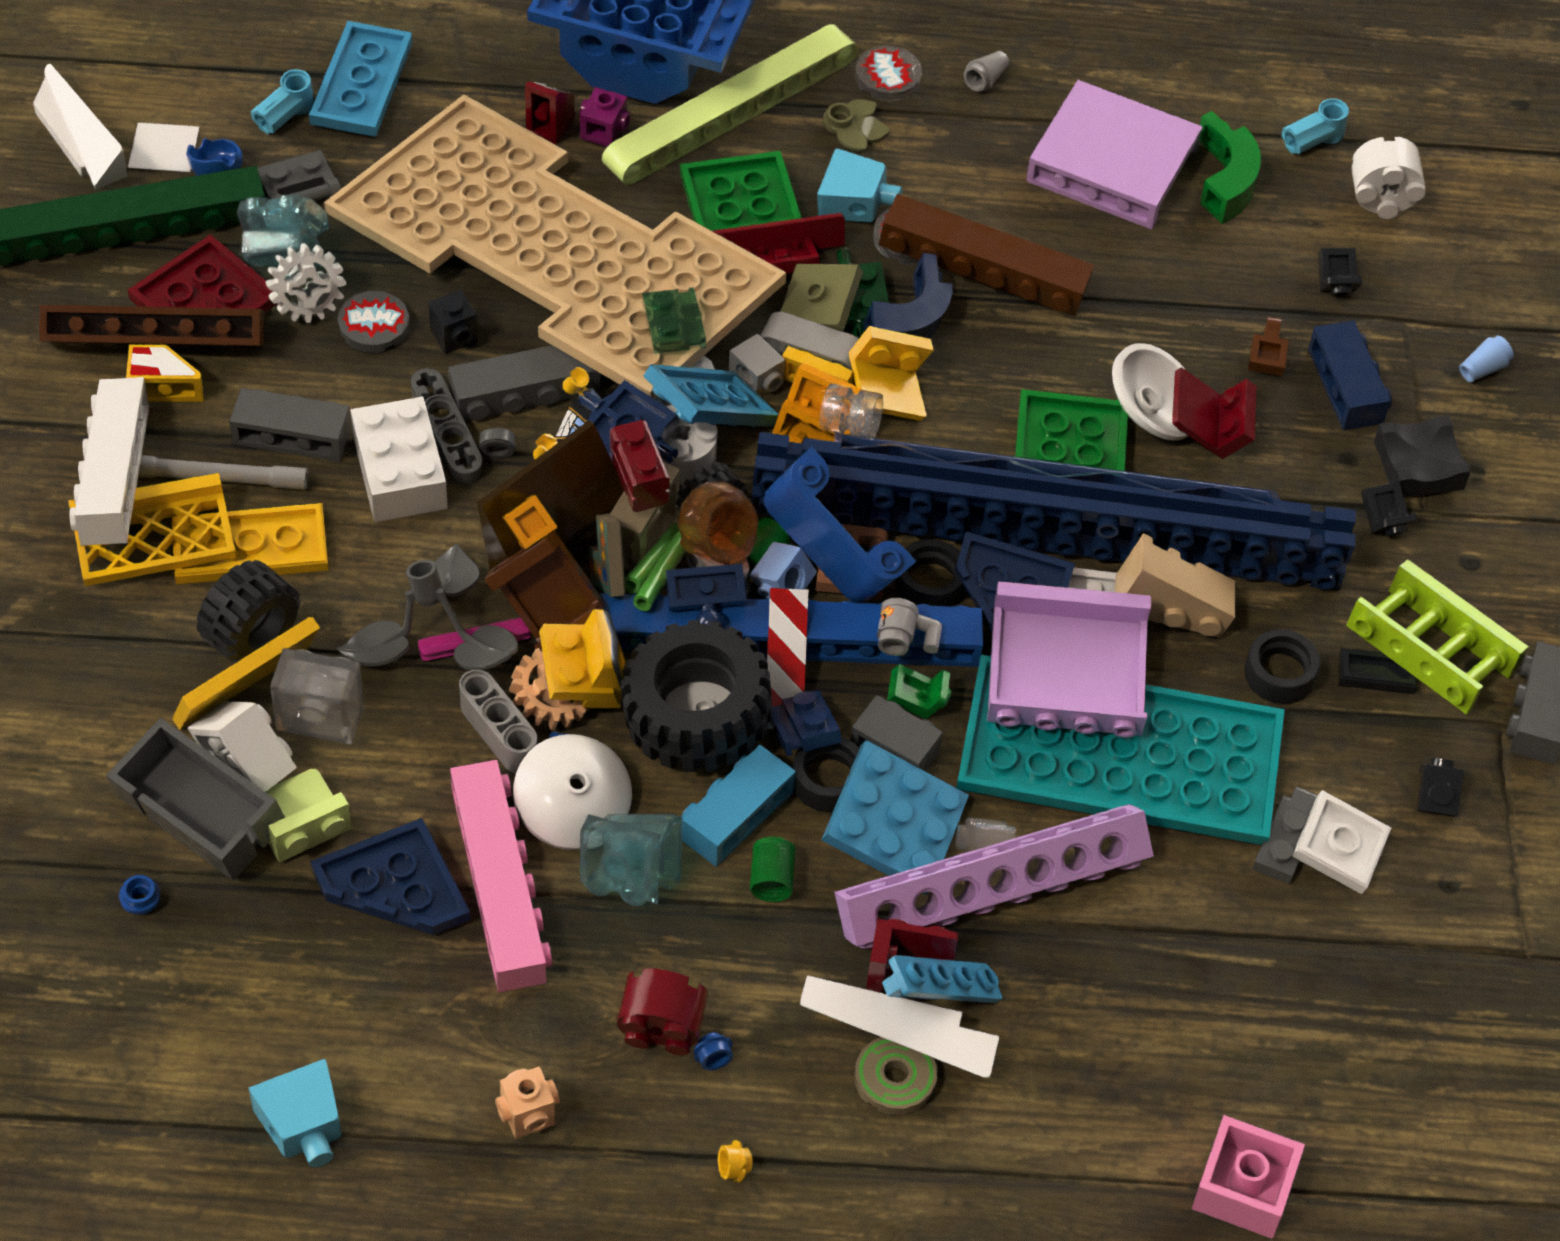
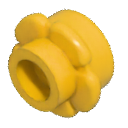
M733 1140L732 1145H722L719 1149L718 1167L721 1177L724 1180L734 1179V1181L742 1182L745 1175L749 1174L752 1170L751 1152L748 1148H742L739 1140Z

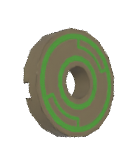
M882 1037L872 1040L865 1046L855 1063V1086L860 1097L867 1104L870 1103L877 1107V1111L887 1115H906L919 1110L926 1104V1101L931 1097L936 1088L937 1065L933 1057ZM891 1068H898L905 1072L907 1078L902 1082H892L886 1078L884 1073Z

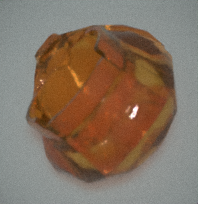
M724 481L706 482L692 490L681 505L678 520L681 534L680 545L689 553L707 557L722 564H743L747 562V557L751 554L757 538L758 518L756 509L744 492Z

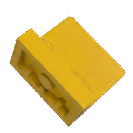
M872 326L866 329L848 353L852 371H854L856 387L869 392L863 407L864 410L922 421L926 417L916 371L933 352L931 339Z

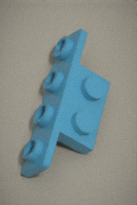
M895 955L889 959V964L894 974L882 982L888 997L926 1000L948 999L997 1003L1003 999L998 987V978L995 972L985 963Z

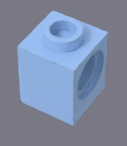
M773 542L749 576L758 587V594L763 599L770 598V588L805 590L817 571L801 547Z

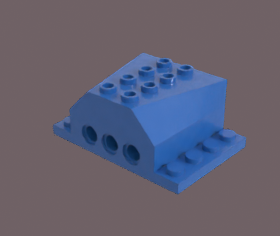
M533 0L527 10V21L560 29V55L591 87H597L656 104L688 89L698 67L722 73L756 0Z

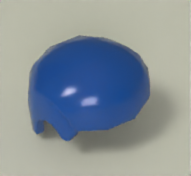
M204 138L198 149H195L190 144L187 147V160L196 176L239 169L243 163L241 149L231 140L218 139L210 141Z

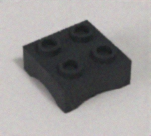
M1449 415L1438 416L1417 424L1401 425L1393 422L1379 424L1374 443L1389 484L1400 482L1403 497L1465 489L1471 471L1467 461L1464 460L1457 447Z

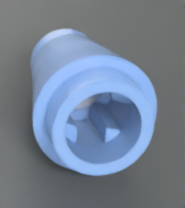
M1488 337L1459 365L1460 373L1468 382H1473L1509 366V361L1514 358L1513 350L1503 337Z

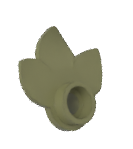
M856 99L848 104L835 103L829 106L823 115L824 127L829 132L836 134L840 144L854 151H865L867 142L872 143L882 140L889 134L890 130L885 124L872 116L876 110V102L870 100Z

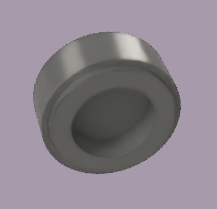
M503 428L486 429L480 434L479 450L490 458H507L516 451V436L513 432Z

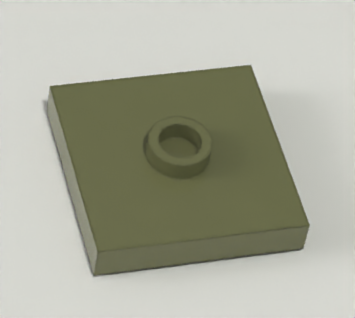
M796 264L780 312L844 331L863 270L858 264Z

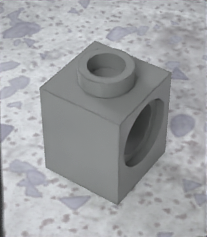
M757 333L730 350L729 371H735L756 393L763 396L768 392L776 391L784 383L785 359Z

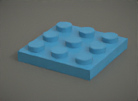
M865 740L859 748L821 840L888 876L937 862L945 858L969 795Z

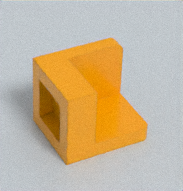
M536 495L529 496L525 499L524 503L503 516V519L517 537L518 543L523 549L529 548L557 528V525Z

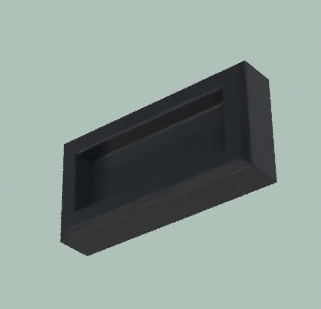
M1341 648L1338 686L1415 694L1417 678L1384 653Z

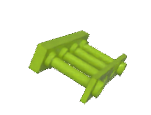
M1406 560L1399 566L1388 591L1391 595L1376 607L1360 597L1356 601L1346 624L1348 628L1466 715L1472 710L1483 687L1479 682L1494 669L1506 678H1510L1517 671L1529 647L1410 560ZM1403 603L1421 615L1406 629L1388 617ZM1433 625L1451 637L1436 651L1418 639ZM1463 647L1482 659L1467 673L1448 661Z

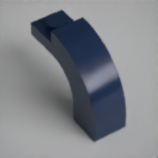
M923 253L913 274L915 300L904 304L872 301L863 322L864 332L869 326L928 339L934 335L952 297V284L942 283V270L938 269L936 254Z

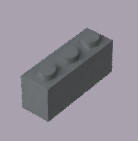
M241 388L229 421L233 445L335 462L341 461L351 430L349 405L333 401L325 402L307 399L296 395L289 396L271 393L260 389Z
M1537 641L1532 655L1525 654L1520 667L1519 675L1525 677L1524 684L1518 683L1512 705L1519 707L1518 713L1511 714L1506 735L1512 737L1509 752L1555 764L1560 753V647Z

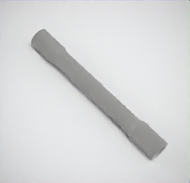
M141 455L138 474L140 478L165 477L188 479L219 473L221 482L268 485L273 488L306 490L308 484V468L288 466L263 467L160 459L155 456Z

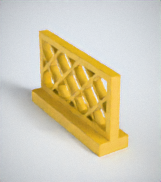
M219 473L136 488L130 525L140 523L144 526L135 537L128 534V545L119 555L105 549L108 544L81 546L78 531H74L84 586L236 558ZM69 500L70 508L76 507L75 500ZM213 509L219 510V513L210 523L197 516L199 512ZM172 516L182 518L173 529L159 523L162 519ZM190 523L203 529L194 541L181 535ZM152 530L165 536V539L157 548L143 542ZM213 534L225 540L226 546L209 549L203 546V544ZM174 541L187 547V550L178 556H171L165 553V551ZM136 548L150 555L141 563L134 564L127 560ZM98 556L112 562L104 570L93 572L89 570V566Z

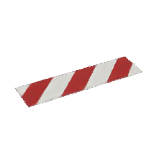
M770 588L767 663L768 671L770 672L773 707L782 705V699L793 697L800 692H804L809 590ZM769 722L767 724L768 728L773 729L771 723Z

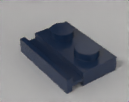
M819 690L800 692L793 697L782 699V705L772 706L770 723L787 756L793 755L792 750L802 748L806 752L842 742L840 729Z

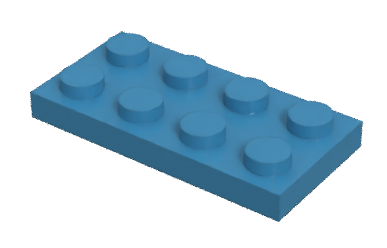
M347 21L310 111V125L376 137L413 44V34L406 31Z
M650 364L643 375L653 385V392L658 397L669 401L677 409L676 414L678 417L689 424H728L734 427L736 425H746L753 428L757 426L773 427L779 415L735 371Z

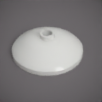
M1144 343L1132 344L1117 355L1112 368L1114 390L1122 408L1140 428L1156 437L1166 440H1182L1187 438L1188 435L1178 430L1172 423L1175 371L1184 367L1170 354L1158 347Z
M567 734L546 739L527 753L515 775L513 798L522 823L540 841L559 849L585 850L606 842L621 828L630 810L632 786L625 765L613 750L593 738ZM579 779L583 783V788L574 789L570 785V780Z

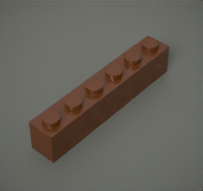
M900 194L896 195L885 218L879 240V246L920 260L923 253L936 254L937 266L1075 317L1094 268V264Z
M39 305V341L46 343L264 347L265 311L261 309Z

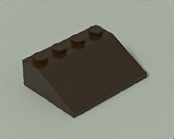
M587 421L477 502L490 570L522 549L518 543L519 540L505 522L503 516L524 503L525 499L531 495L537 496L555 522L557 528L554 531L576 562L589 553L588 546L598 545L596 515L610 514L623 494L624 489L593 422Z

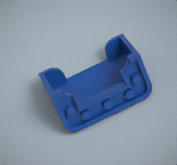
M811 446L767 489L764 497L765 507L769 514L847 599L856 603L867 602L901 576L916 560L903 546L894 541H883L872 546L867 552L864 551L815 497L828 483L830 473L825 460Z

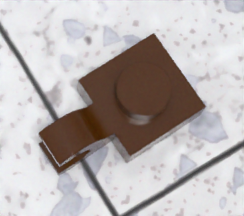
M1267 316L1263 335H1253L1247 370L1283 376L1289 340L1279 338L1282 318Z

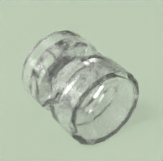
M831 383L825 392L821 406V430L843 434L846 430H849L852 437L873 441L882 418L883 395L866 390H860L858 394H854L851 387Z

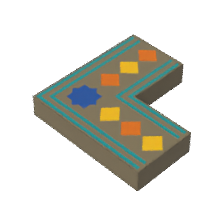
M610 514L596 515L598 545L588 546L590 582L611 597L622 596L625 593L621 521Z

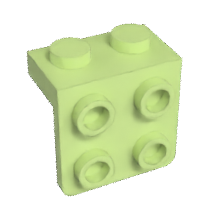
M316 769L306 770L274 785L266 791L268 795L278 802L285 818L268 825L271 840L268 844L279 863L352 829L347 800L342 792L333 795L320 772Z

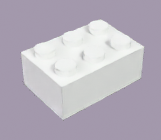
M424 397L350 409L353 439L374 522L448 509L446 480Z

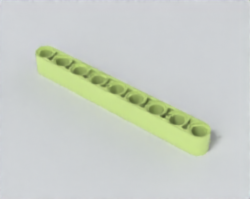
M827 25L614 141L605 149L602 155V162L624 184H634L846 67L856 57L858 45L836 25Z

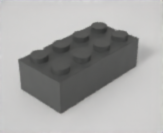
M159 718L106 775L120 799L145 816L147 814L153 823L233 881L258 855L255 846L258 844L264 848L271 841L268 825L285 818L278 802L273 797L162 718Z

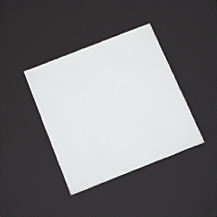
M138 123L128 168L190 172L191 168L186 152L189 144L195 148L199 127Z

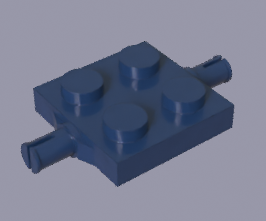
M626 380L612 394L602 400L591 394L588 390L582 392L584 396H579L578 403L592 411L587 421L590 420L595 424L609 456L611 443L610 429L614 426L643 420L648 424L661 458L668 463H672L674 461L673 458H677L678 450L667 444L665 439L681 423L678 415Z

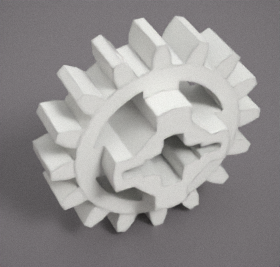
M306 243L301 244L300 252H295L291 246L287 247L289 256L283 258L277 255L275 258L280 264L278 268H268L269 273L274 277V279L266 281L268 289L274 291L269 295L272 303H278L276 308L282 315L289 311V317L292 321H296L300 314L306 323L311 322L312 314H317L322 320L325 318L323 312L325 308L332 311L336 310L335 305L332 303L333 299H343L344 297L337 289L346 285L344 278L337 276L343 271V268L339 263H334L336 258L332 253L328 252L323 255V249L319 245H316L312 252H310ZM314 262L322 265L327 273L316 271ZM306 278H310L312 281L306 283ZM306 283V288L302 289L300 285ZM285 293L296 295L298 304L287 299Z

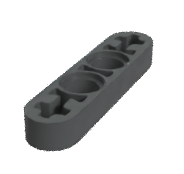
M430 368L416 371L410 380L412 398L424 397L436 446L451 478L455 482L464 485L477 482L483 473L482 457L442 375ZM424 384H428L430 388H433V396L429 397V392ZM436 408H445L450 412L447 416L441 418L430 414ZM450 434H456L463 438L457 444H448L443 440L445 436ZM464 455L467 466L471 468L466 469L463 465H460V456Z

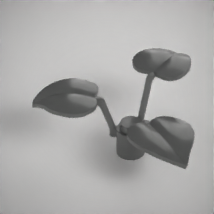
M458 544L452 546L435 562L419 560L407 568L406 575L411 590L405 592L407 601L402 628L393 621L374 622L359 630L346 644L337 647L341 656L363 666H381L397 660L409 649L410 645L405 636L411 631L414 601H417L425 607L436 605L439 602L442 604L460 638L465 641L454 650L456 663L463 669L470 671L489 669L505 662L518 651V643L515 637L508 630L500 626L485 625L478 628L472 636L467 634L445 595L459 596L472 589L480 579L477 565L463 552Z

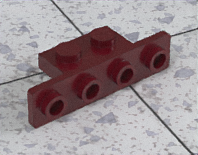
M842 213L714 230L712 232L783 270L787 274L794 273L796 264H819L817 249L843 246L845 244V218Z

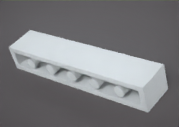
M144 377L99 380L97 394L91 396L93 416H88L87 418L89 438L83 439L84 461H79L78 465L80 484H75L74 486L76 507L70 508V526L72 531H78L81 546L127 543L149 413V401Z

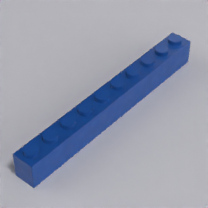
M601 593V597L606 603L602 610L610 614L624 654H631L640 643L647 644L646 637L657 630L659 633L666 631V626L678 623V626L688 625V621L695 620L701 612V608L669 611L668 596L663 594L658 595L648 611H641L633 604L636 594L624 593L622 596L611 597L606 593ZM770 598L747 599L744 605L716 607V610L725 619V629L728 630L729 627H733L742 632L743 639L746 637L750 638L758 646V652L764 654L767 659ZM808 600L806 661L979 667L983 648L982 608H970L962 605L955 607L931 606L928 604L916 605L919 610L918 614L936 619L942 624L938 652H925L923 646L926 632L915 629L913 641L909 645L908 652L904 655L893 656L882 652L878 647L877 632L882 603L868 604L852 601L818 602L816 600Z

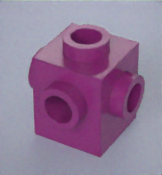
M595 87L590 98L584 99L580 107V139L607 147L616 141L620 132L627 130L631 119V112L627 111V96Z

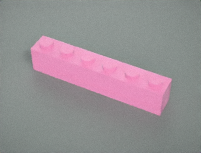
M497 760L450 768L451 790L497 991L499 993L545 984L546 967L552 966V956L549 943H541L539 932L544 931L543 918L540 907L533 908L530 899L536 897L535 885L532 874H524L522 864L528 863L524 840L517 841L514 832L520 830L516 807H508L506 799L512 797L508 774H500Z

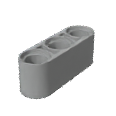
M774 312L771 314L760 335L781 356L786 348L790 346L801 351H807L829 362L841 364L852 370L848 353L859 340V338L851 334L785 312Z
M483 670L468 671L462 675L459 681L460 709L504 767L516 774L523 758L537 745V734L489 673Z

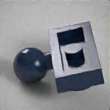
M742 564L666 570L665 577L669 611L701 608V612L695 620H699L700 624L709 625V621L718 622L725 629V619L716 610V607L746 604Z

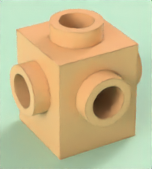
M539 1066L531 1070H516L500 1080V1097L495 1098V1103L502 1122H509L513 1135L517 1139L554 1126L555 1104L560 1103L553 1080L546 1081Z

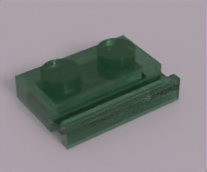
M694 287L689 288V292L679 293L678 289L642 293V304L653 354L690 350V346L700 345V349L706 348V336Z

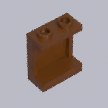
M554 530L529 548H522L493 567L484 578L492 591L500 588L535 637L537 642L534 648H539L541 651L539 631L543 624L584 625L594 609H603L606 604Z

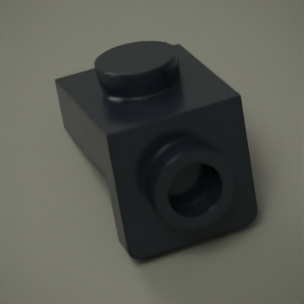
M1321 248L1318 251L1320 292H1331L1333 297L1352 295V292H1355L1362 284V277L1357 276L1356 249Z
M1400 482L1366 488L1361 491L1372 534L1385 531L1386 537L1399 535L1408 531L1407 525L1417 521L1416 513L1408 514Z
M1431 758L1430 764H1422L1419 767V773L1422 774L1416 810L1458 816L1464 769L1454 768V761Z

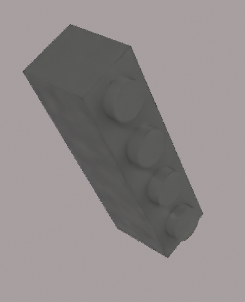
M553 345L448 367L449 390L464 421L481 420L486 416L505 412L513 413L528 407L542 404L551 405L557 401L579 397L578 393L571 395L563 389V381L571 377L570 372L576 367H581L588 373L589 383L586 387L588 389L593 388L596 393H599L600 373Z

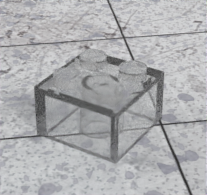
M283 648L270 685L276 730L352 744L364 709L360 662L352 661L346 657L334 658L318 655L304 649L292 650Z

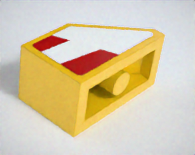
M154 344L129 345L126 378L144 377L149 402H204L201 373L170 347Z

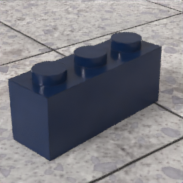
M1354 320L1315 326L1308 351L1343 431L1384 423L1388 408H1391L1392 397L1390 390L1384 387L1380 379L1377 362L1371 359L1365 335L1363 333L1360 334Z

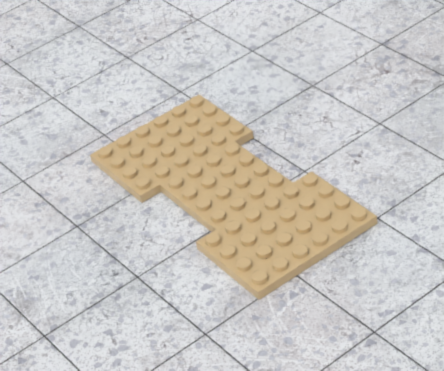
M464 94L324 202L325 213L429 274L455 255L554 312L553 315L538 326L539 338L618 384L626 380L653 399L657 397L652 390L653 385L643 377L650 364L691 367L786 283V272L676 211L652 230L555 176L554 173L568 163L567 151Z

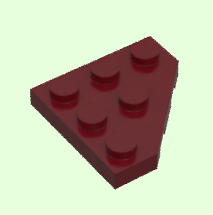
M208 235L128 289L129 300L138 307L261 309L266 313L278 304L272 303L269 295L274 291L268 289L266 280L212 235Z

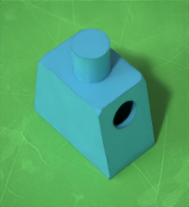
M835 148L817 193L818 216L842 213L845 221L871 222L875 220L880 205L892 206L896 195H902L903 188L886 183V166L883 163Z
M325 1059L249 1087L253 1111L284 1157L290 1158L304 1152L309 1166L313 1168L323 1166L332 1160L333 1153L328 1143L337 1140L341 1136V1129Z

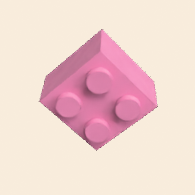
M1224 1115L1192 1209L1273 1239L1282 1217L1305 1144Z

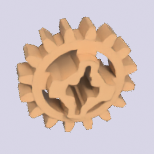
M539 648L535 649L532 657L524 655L519 666L515 667L511 676L513 681L509 687V692L516 694L513 700L515 706L523 705L525 707L522 713L525 718L531 714L536 717V726H539L545 720L548 721L550 730H554L559 721H561L565 728H569L574 719L580 722L586 711L589 710V708L582 707L581 700H575L573 703L570 700H550L543 653ZM534 673L533 684L529 685V676Z

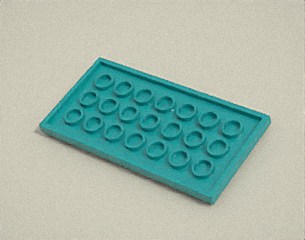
M981 655L957 789L1089 814H1097L1130 804L1145 812L1146 822L1149 825L1262 845L1263 841H1269L1285 709L1145 684L1144 713H1147V720L1142 736L1119 737L1114 733L1106 732L1082 734L1074 729L1056 728L1054 730H1042L1036 726L1020 724L1006 727L999 725L997 722L987 721L991 656Z

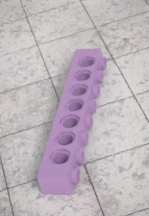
M1127 804L836 891L835 897L845 938L860 948H871L873 946L878 911L886 903H890L891 910L889 915L883 920L900 919L908 924L926 926L932 923L935 925H947L956 922L959 915L969 912L973 914L987 913L995 909V904L1005 901L1010 903L1023 902L1032 898L1031 893L1044 889L1048 892L1059 891L1069 886L1068 882L1082 878L1085 881L1096 880L1105 876V871L1118 867V869L1125 870L1141 865V860L1153 857L1154 855L1145 812ZM1110 836L1111 845L1109 849L1101 853L1102 842ZM1074 847V858L1071 862L1065 864L1064 856L1066 852ZM1038 858L1037 870L1033 874L1028 875L1027 868L1029 863ZM1001 869V880L998 884L991 886L990 879L992 874ZM964 880L965 889L963 893L954 898L953 889L955 885ZM927 892L928 900L926 904L916 909L915 902L917 897L921 893Z

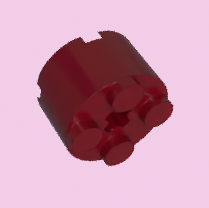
M643 969L640 977H635L634 971L629 973L617 1019L618 1029L625 1034L624 1042L629 1046L641 1049L647 1048L649 1043L662 1045L671 1054L679 1056L688 1055L690 1047L694 1046L699 1039L708 998L707 989L699 983L697 990L688 985V976L669 970Z

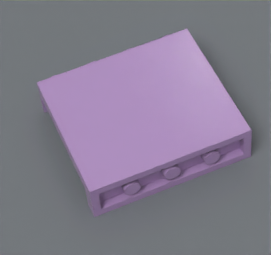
M1077 80L1029 159L1026 182L1152 230L1158 218L1160 205L1190 153H1196L1198 150L1202 126Z
M998 581L994 599L987 721L997 722L999 725L1006 727L1020 724L1036 726L1042 730H1054L1056 728L1074 729L1082 734L1106 732L1114 733L1119 737L1142 736L1147 720V713H1144L1147 620L1151 610V596Z

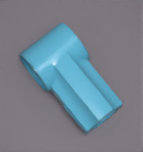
M294 69L284 73L280 79L281 86L251 111L252 120L261 131L267 135L274 133L294 115H303L311 111L314 104V95L310 75L307 72Z
M1338 99L1324 100L1320 103L1317 112L1284 127L1282 138L1286 148L1292 154H1300L1322 142L1334 144L1341 141L1345 134L1349 108L1346 103Z

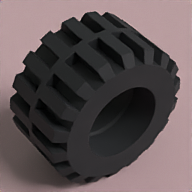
M250 560L245 561L240 566L236 565L231 568L209 590L197 615V631L205 641L235 664L293 627L299 614L297 611L301 604V600H299L300 594L295 587L265 563L259 560H254L253 562Z

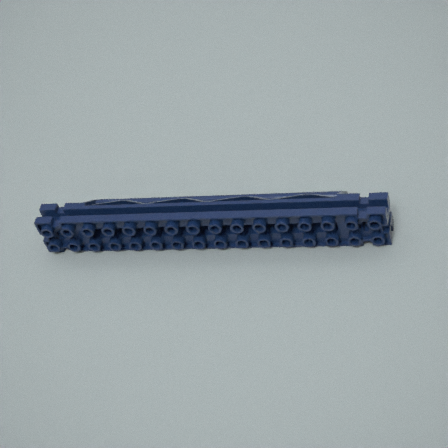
M759 433L750 513L762 514L768 517L772 516L767 511L764 503L767 489L812 446L825 460L830 473L828 483L815 497L840 524L881 528L885 531L908 533L913 536L923 535L946 538L951 541H963L965 533L970 532L1031 551L1037 550L1058 553L1064 556L1075 555L1095 558L1097 560L1125 562L1144 533L1153 538L1154 545L1165 551L1170 548L1179 551L1180 558L1194 566L1200 562L1226 576L1242 577L1247 580L1257 579L1279 582L1284 585L1296 584L1299 579L1310 581V587L1322 590H1340L1346 574V564H1349L1355 548V534H1352L1356 522V510L1325 507L1324 512L1312 511L1311 504L1281 501L1277 492L1272 490L835 433L834 442L804 438V443L789 442V436Z

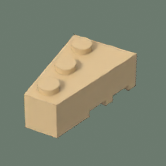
M1144 533L1116 574L1115 592L1151 596V610L1148 617L1150 621L1162 623L1169 627H1179L1199 632L1205 636L1220 638L1235 618V580L1200 562L1194 566L1182 560L1179 551L1173 548L1167 551L1153 544V538Z

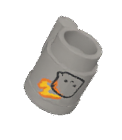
M902 598L887 599L882 603L877 632L878 647L888 655H904L908 652L909 645L913 641L915 629L926 632L923 646L924 651L927 653H937L942 624L936 619L918 614V607L909 600Z

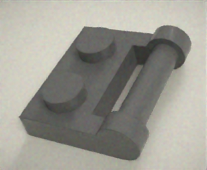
M321 150L258 167L264 195L275 217L286 214L288 209L330 198L341 190L339 181L334 177Z

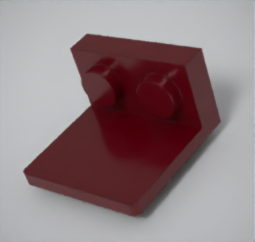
M1181 367L1175 371L1172 423L1178 430L1196 440L1204 448L1210 450L1221 459H1224L1255 441L1257 385L1245 379L1234 387L1228 388L1224 393L1219 394Z
M877 919L866 990L882 993V989H884L882 982L893 975L889 959L895 955L954 961L958 933L948 931L940 926L924 927L912 925L900 919Z

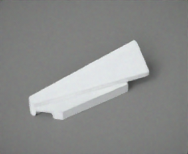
M48 64L44 71L45 79L33 103L36 115L81 177L89 175L96 190L127 177L122 146L55 68Z
M807 976L800 1000L802 1006L981 1077H990L999 1036L960 1027L962 1012L904 998L888 997L887 994Z

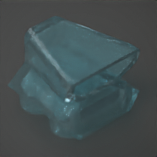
M285 195L278 199L253 197L241 201L237 210L243 230L242 256L252 266L278 267L280 264L275 257L277 255L283 258L288 257L287 247L290 246L295 252H300L302 243H306L310 252H312L316 245L321 247L316 237L329 229L326 211L309 197ZM314 262L315 268L323 267L322 265Z
M588 814L580 830V882H583L586 888L597 896H604L612 891L619 893L621 898L632 906H641L645 902L658 905L659 887L668 890L678 885L681 879L682 817L674 814H608L605 818Z

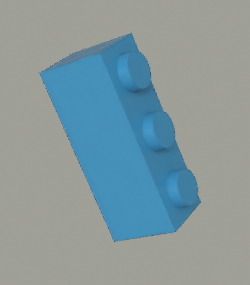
M761 745L750 754H743L739 761L735 763L733 770L724 779L718 778L708 789L707 795L698 804L694 802L685 809L680 819L681 840L717 867L794 793L796 771Z

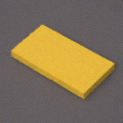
M322 503L228 511L236 558L174 569L176 585L218 581L231 568L236 565L240 566L243 562L249 560L251 562L259 560L265 563L278 575L329 571ZM219 512L198 514L197 516L210 523ZM178 516L171 517L172 529L182 518ZM190 523L181 535L194 541L203 529ZM212 534L203 546L215 549L225 547L226 543L225 540ZM175 541L173 542L174 556L182 555L187 550V547Z
M308 617L184 695L173 715L172 720L179 730H182L207 714L221 702L228 701L308 650L320 629L319 625L313 617Z

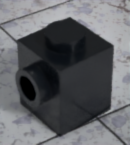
M461 290L428 302L430 331L445 354L478 343L477 314Z

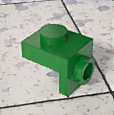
M899 664L891 671L887 701L896 702L904 710L928 719L938 709H943L950 699V672L941 670L936 676L930 678Z

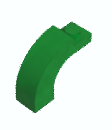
M1210 111L1201 116L1200 126H1202L1199 143L1222 163L1224 169L1205 179L1200 204L1221 224H1224L1239 215L1249 205L1259 175L1261 154L1254 136L1245 126L1233 131L1227 122L1221 120L1213 111Z

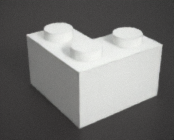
M223 701L187 728L198 745L264 792L268 791L297 768L291 759V748L281 737L276 736L270 726L272 720L269 714L259 704Z

